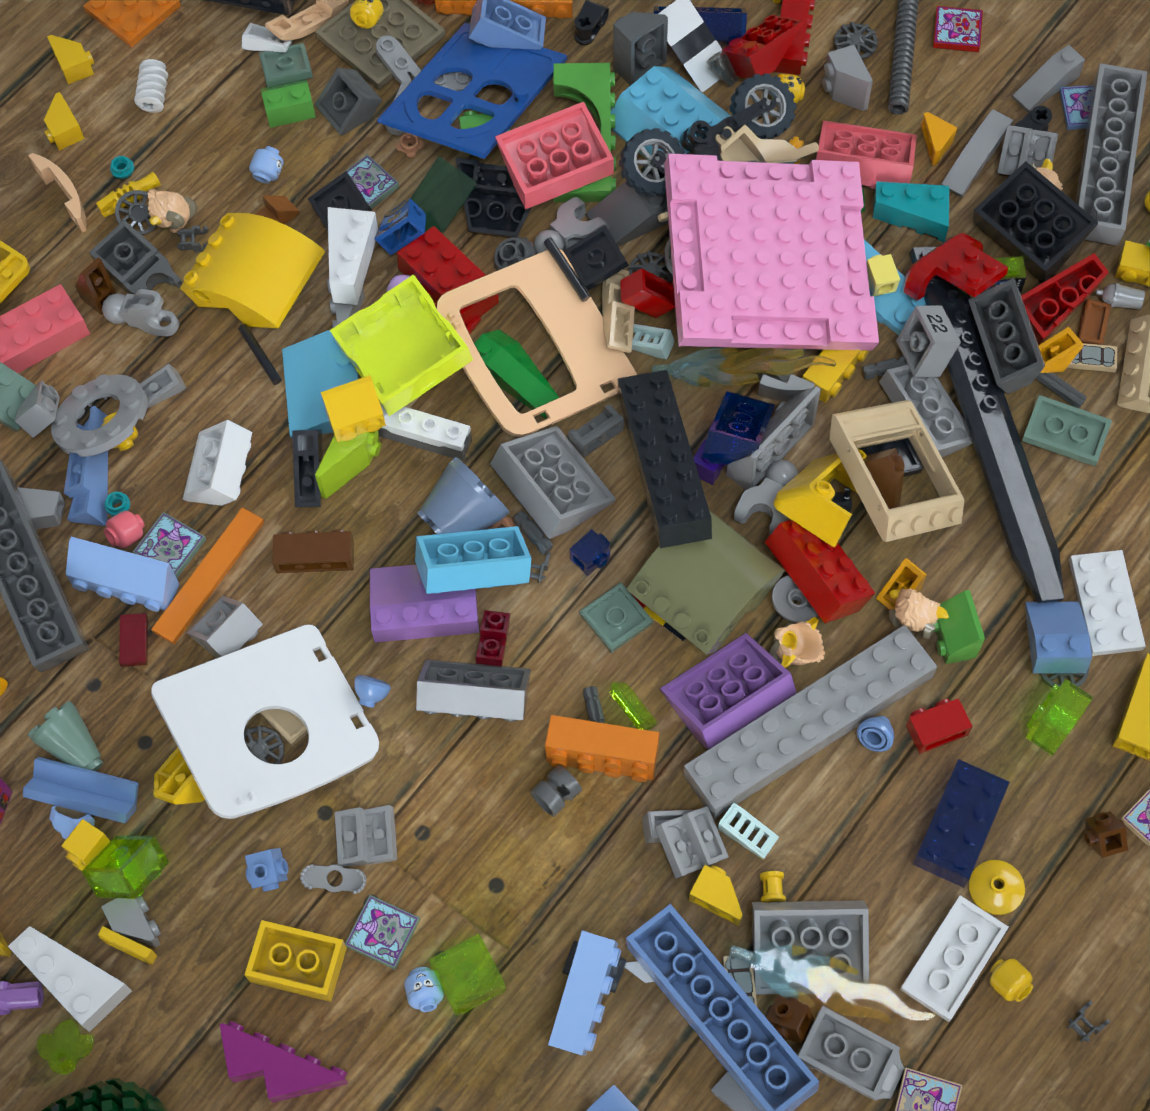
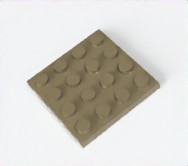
M380 0L384 9L383 15L377 24L369 29L357 26L351 19L350 8L354 3L352 2L315 32L316 37L377 89H380L394 78L376 53V43L380 37H394L412 60L415 61L446 36L444 28L409 0Z

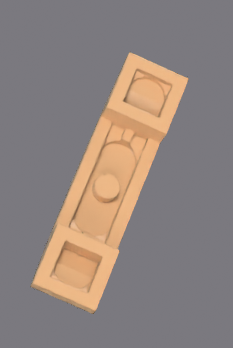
M316 0V4L294 16L287 18L282 14L265 23V27L281 40L299 39L317 31L347 6L349 0Z
M34 153L28 155L35 171L47 185L55 180L67 196L69 201L64 203L67 211L82 233L85 232L87 226L85 211L69 177L50 160Z

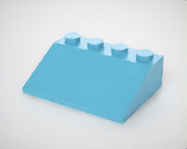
M327 330L282 349L290 438H292L293 430L322 429V434L333 433L321 392L360 379V375L340 349L330 330Z

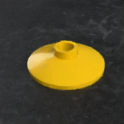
M1000 860L983 862L974 869L969 879L968 888L973 902L977 907L989 914L1005 915L1011 913L1018 908L1024 898V880L1019 871L1007 862ZM994 881L1002 882L1003 888L997 889L994 886Z

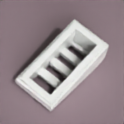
M250 23L242 35V49L286 52L293 40H281L266 27Z

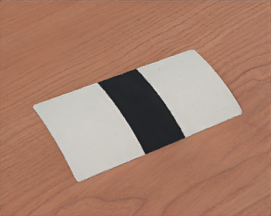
M676 0L658 13L665 14L668 17L667 41L701 92L707 90L729 73L722 48L690 0Z

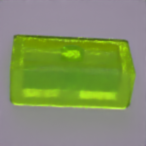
M614 682L611 684V696L637 729L649 731L657 725L655 718L627 683Z

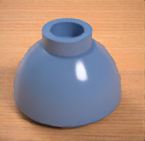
M364 675L355 677L354 687L356 694L360 698L359 704L374 708L375 703L382 701L390 692L391 686L387 682Z
M884 716L870 717L858 726L857 737L867 749L875 752H884L889 750L893 744L894 731L888 718Z

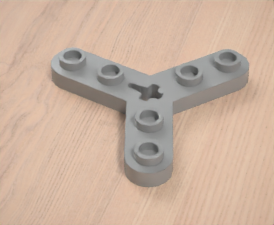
M382 36L376 43V53L401 85L395 96L396 99L411 83L409 75L411 74L413 80L421 70L394 37ZM450 72L441 75L434 83L455 91H462L471 82L472 78L465 73ZM422 97L418 101L417 108L421 102ZM385 125L387 131L393 135L405 133Z

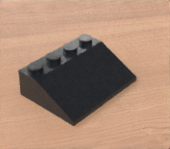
M1027 161L974 209L973 214L974 224L1043 283L1065 264L1098 225L1096 219Z

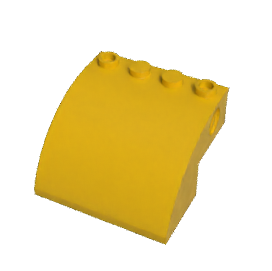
M227 213L221 218L220 226L216 232L209 237L204 251L196 257V263L191 271L184 276V282L180 289L198 307L228 308L248 327L279 328L325 251L300 232L273 219L250 213Z

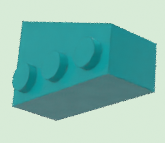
M876 181L873 196V218L900 228L903 225L916 230L918 234L923 235L926 233L938 237V241L945 242L949 228V186Z

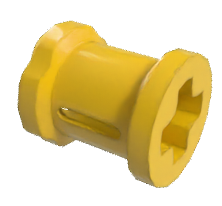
M767 871L760 873V880L763 883L761 902H786V896L783 895L782 889L783 872Z

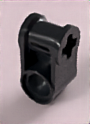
M590 0L584 2L581 11L574 21L576 28L574 39L576 43L589 45L594 41L598 32L607 21L609 15L608 7Z
M1036 106L1015 126L1047 132L1048 124L1052 119V112L1045 106Z

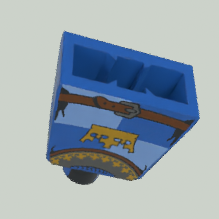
M412 199L404 200L384 216L375 240L390 255L394 254L425 233V212Z

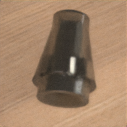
M719 51L707 60L708 69L727 87H731L738 81V77L727 54Z

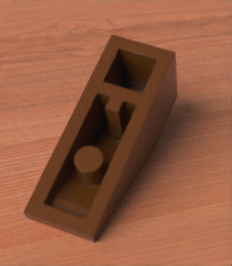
M99 257L80 273L75 285L81 300L100 315L103 314V301L109 295L116 294L105 266Z
M896 448L867 455L863 461L889 509L900 507L905 469L902 456L898 455Z

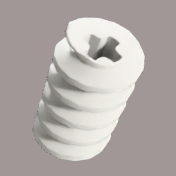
M148 59L140 63L135 91V104L143 111L150 113L161 112L164 108L163 103L165 101L164 95L166 93L168 73L165 71V63L158 60Z

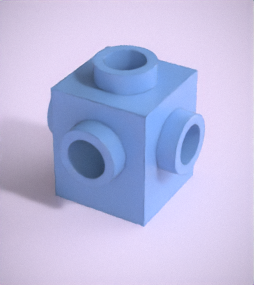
M281 848L269 849L245 856L247 864L246 878L251 884L252 889L262 887L263 892L278 889L279 882L288 880L286 875L288 874V864L282 857Z

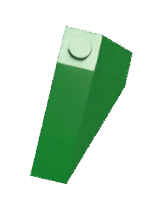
M502 330L484 333L474 343L498 386L531 410L560 398L520 343ZM545 412L539 414L544 419L548 418Z

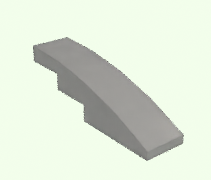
M992 109L952 166L942 185L949 186V191L963 198L973 180H976L986 162H989L1006 134L1007 125H1012L1013 120Z

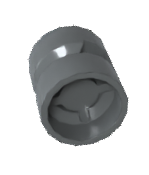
M557 765L547 774V781H540L530 790V794L545 812L555 817L565 807V801H572L582 791V788L565 768Z

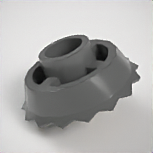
M520 236L507 238L502 241L496 248L493 258L496 271L534 256L536 249L533 247V242Z

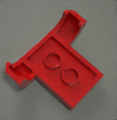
M960 233L949 238L917 260L905 276L903 289L904 293L919 301L924 297L929 281L935 275H938L975 298L1006 276L1008 266L984 253L983 244L966 233Z

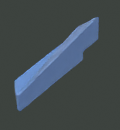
M96 406L90 408L89 420L84 426L78 424L77 427L81 430L100 428L104 423L103 419L107 415ZM108 451L86 457H80L78 453L70 452L64 494L70 498L73 497L67 519L70 522L106 525L107 511L104 503L108 496Z

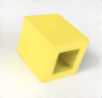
M875 255L867 259L868 282L872 296L896 292L900 277L892 255Z

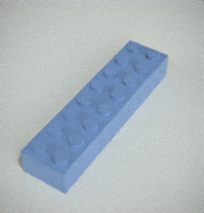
M671 904L626 938L627 949L759 1111H794L818 1091V1079Z

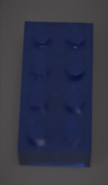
M958 759L912 865L964 888L970 879L1010 782Z

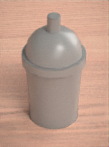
M1114 283L1107 285L1104 290L1097 289L1096 294L1102 295L1104 303L1111 304L1113 308L1123 307L1141 310L1145 290Z

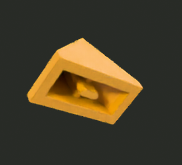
M926 112L923 114L921 130L931 164L937 165L953 144L957 127Z
M1070 327L1038 345L1045 363V367L1040 373L1064 372L1084 347V344Z
M905 558L876 599L889 610L895 609L896 600L890 597V592L893 590L901 591L902 588L920 592L927 574L909 559Z

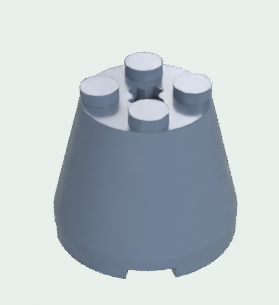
M455 457L448 463L417 514L437 534L485 530L501 521L510 511L459 458Z

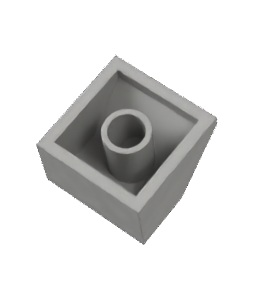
M851 45L829 52L827 61L824 64L825 75L822 78L825 92H829L834 101L861 111L867 110L873 80L856 47Z
M222 595L187 634L215 658H219L240 650L247 641L252 640L258 634V629L263 624L244 603Z

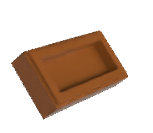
M1087 299L1078 335L1082 343L1103 345L1111 304Z

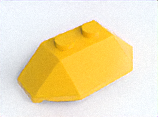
M177 747L154 774L153 794L155 798L175 805L203 802L205 799Z

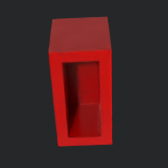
M642 268L620 280L621 302L633 306L654 318L676 308L674 285Z
M959 698L952 701L950 699L941 700L935 704L934 708L925 710V708L915 710L910 714L906 724L919 754L966 737L973 727Z

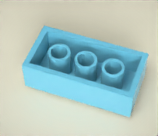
M518 526L416 536L415 563L426 594L529 583L532 558Z

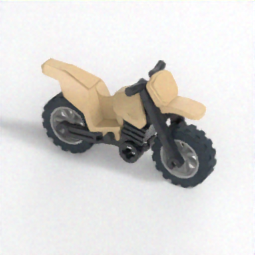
M764 73L763 75L755 74L747 78L735 89V93L732 94L730 100L732 104L729 106L732 117H727L714 126H710L706 121H696L681 134L680 141L676 137L670 136L671 133L668 131L662 132L659 128H653L652 130L644 129L626 142L620 153L619 167L622 168L620 173L622 178L626 179L628 187H633L638 194L643 193L646 194L645 196L652 197L653 195L661 196L666 193L664 162L668 154H684L685 150L689 151L687 154L717 156V161L794 164L797 160L817 152L819 145L814 142L797 149L785 140H773L791 126L790 124L795 118L796 103L793 100L795 96L788 89L789 85L786 82H781V78L777 76L771 77V74ZM755 91H763L761 100L755 94ZM768 94L773 97L772 100L767 99ZM749 96L753 99L755 104L747 105ZM776 104L778 106V112L773 110L776 107ZM768 114L776 117V120L771 124ZM763 117L764 124H760L756 120ZM645 146H653L652 156L644 148ZM640 151L647 160H636L637 153ZM637 165H644V166L641 168V172H640V170L638 169V166H637ZM646 175L653 176L655 180L647 178ZM668 212L657 216L659 222L669 220Z

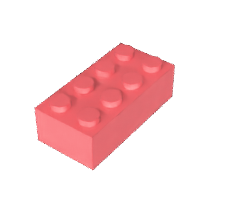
M61 284L0 316V362L16 373H20L90 335L84 319Z

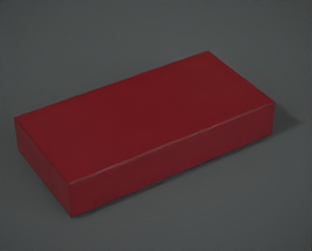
M146 613L120 615L119 664L121 667L148 665V616Z

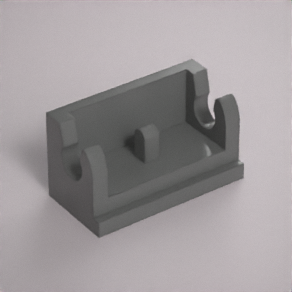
M608 404L601 414L576 431L574 429L568 431L567 439L583 457H586L624 430V418Z

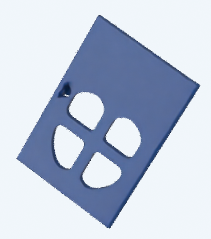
M464 23L377 121L380 124L485 159L497 144L495 136L503 134L511 128L554 76V63H565L567 55L546 48L533 50L488 47L469 39L470 24ZM450 72L465 73L472 78L471 82L462 91H455L434 83L441 75ZM492 84L502 85L512 93L508 101L501 105L476 98L475 96L483 87ZM425 95L451 102L450 106L437 119L424 118L417 108L419 99ZM465 109H472L493 117L490 121L473 128L457 129L451 126L453 121Z

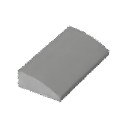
M908 365L888 369L879 383L892 403L904 400L912 401L941 457L950 455L973 443L965 420L937 377H914Z

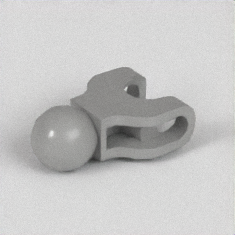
M574 197L558 208L557 218L550 224L551 230L541 231L535 237L534 248L537 254L548 250L543 242L547 238L552 237L558 248L563 251L604 225L609 230V225L599 217L590 221H580L585 216V203L580 198Z
M139 289L135 294H127L126 296L116 293L109 295L103 301V315L113 324H123L126 322L129 326L137 327L149 334L166 337L172 336L180 325V321L173 312L161 309L164 300L158 292L153 290ZM161 321L171 322L168 326H160Z
M787 460L773 462L767 469L766 477L762 484L751 487L742 494L734 512V521L744 524L753 513L758 511L766 512L772 519L770 536L781 522L790 520V518L774 507L773 501L778 491L798 475L795 465Z

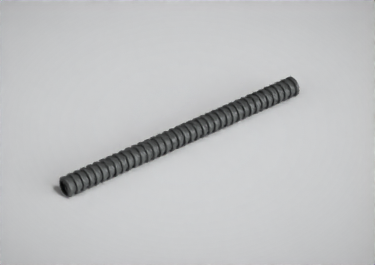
M898 0L888 110L893 114L900 115L909 110L919 0Z

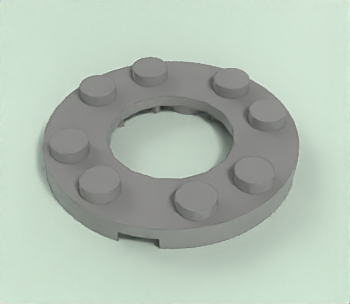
M100 375L95 380L75 387L72 394L60 405L55 421L51 424L52 437L61 450L67 454L70 452L78 453L80 457H86L108 451L122 443L134 432L133 427L138 419L143 420L148 406L147 395L137 380L126 375ZM107 397H112L114 400L120 401L119 410L107 424L94 430H81L77 427V420L84 415L85 407L87 405L91 407L95 400L100 398L106 400Z

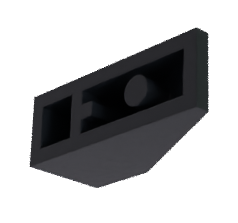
M322 429L293 430L295 507H321V493L315 474L323 459Z

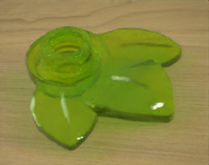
M67 1019L56 1027L53 1035L41 1034L38 1037L37 1051L41 1058L48 1061L53 1072L66 1075L75 1069L79 1059L84 1058L91 1052L94 1045V1036L89 1034L80 1036L77 1024L72 1019ZM67 1056L64 1061L59 1062L62 1057Z

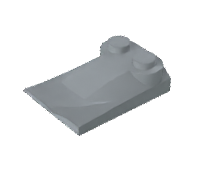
M824 1006L818 1011L797 1055L808 1068L816 1069L874 1101L891 1099L905 1069L900 1059V1047Z

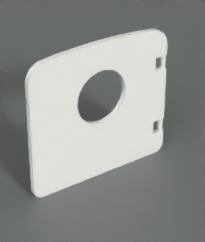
M313 625L298 627L159 680L152 686V697L205 801L213 813L222 818H237L305 794L373 760L378 752L379 740L375 730L368 722L361 705L334 657L330 654L319 630ZM321 649L326 660L321 662L318 661L314 654V651ZM268 709H281L291 712L305 725L308 732V746L299 758L289 763L270 764L261 761L249 751L245 744L244 729L248 721L257 713ZM358 716L364 727L356 729L350 718Z

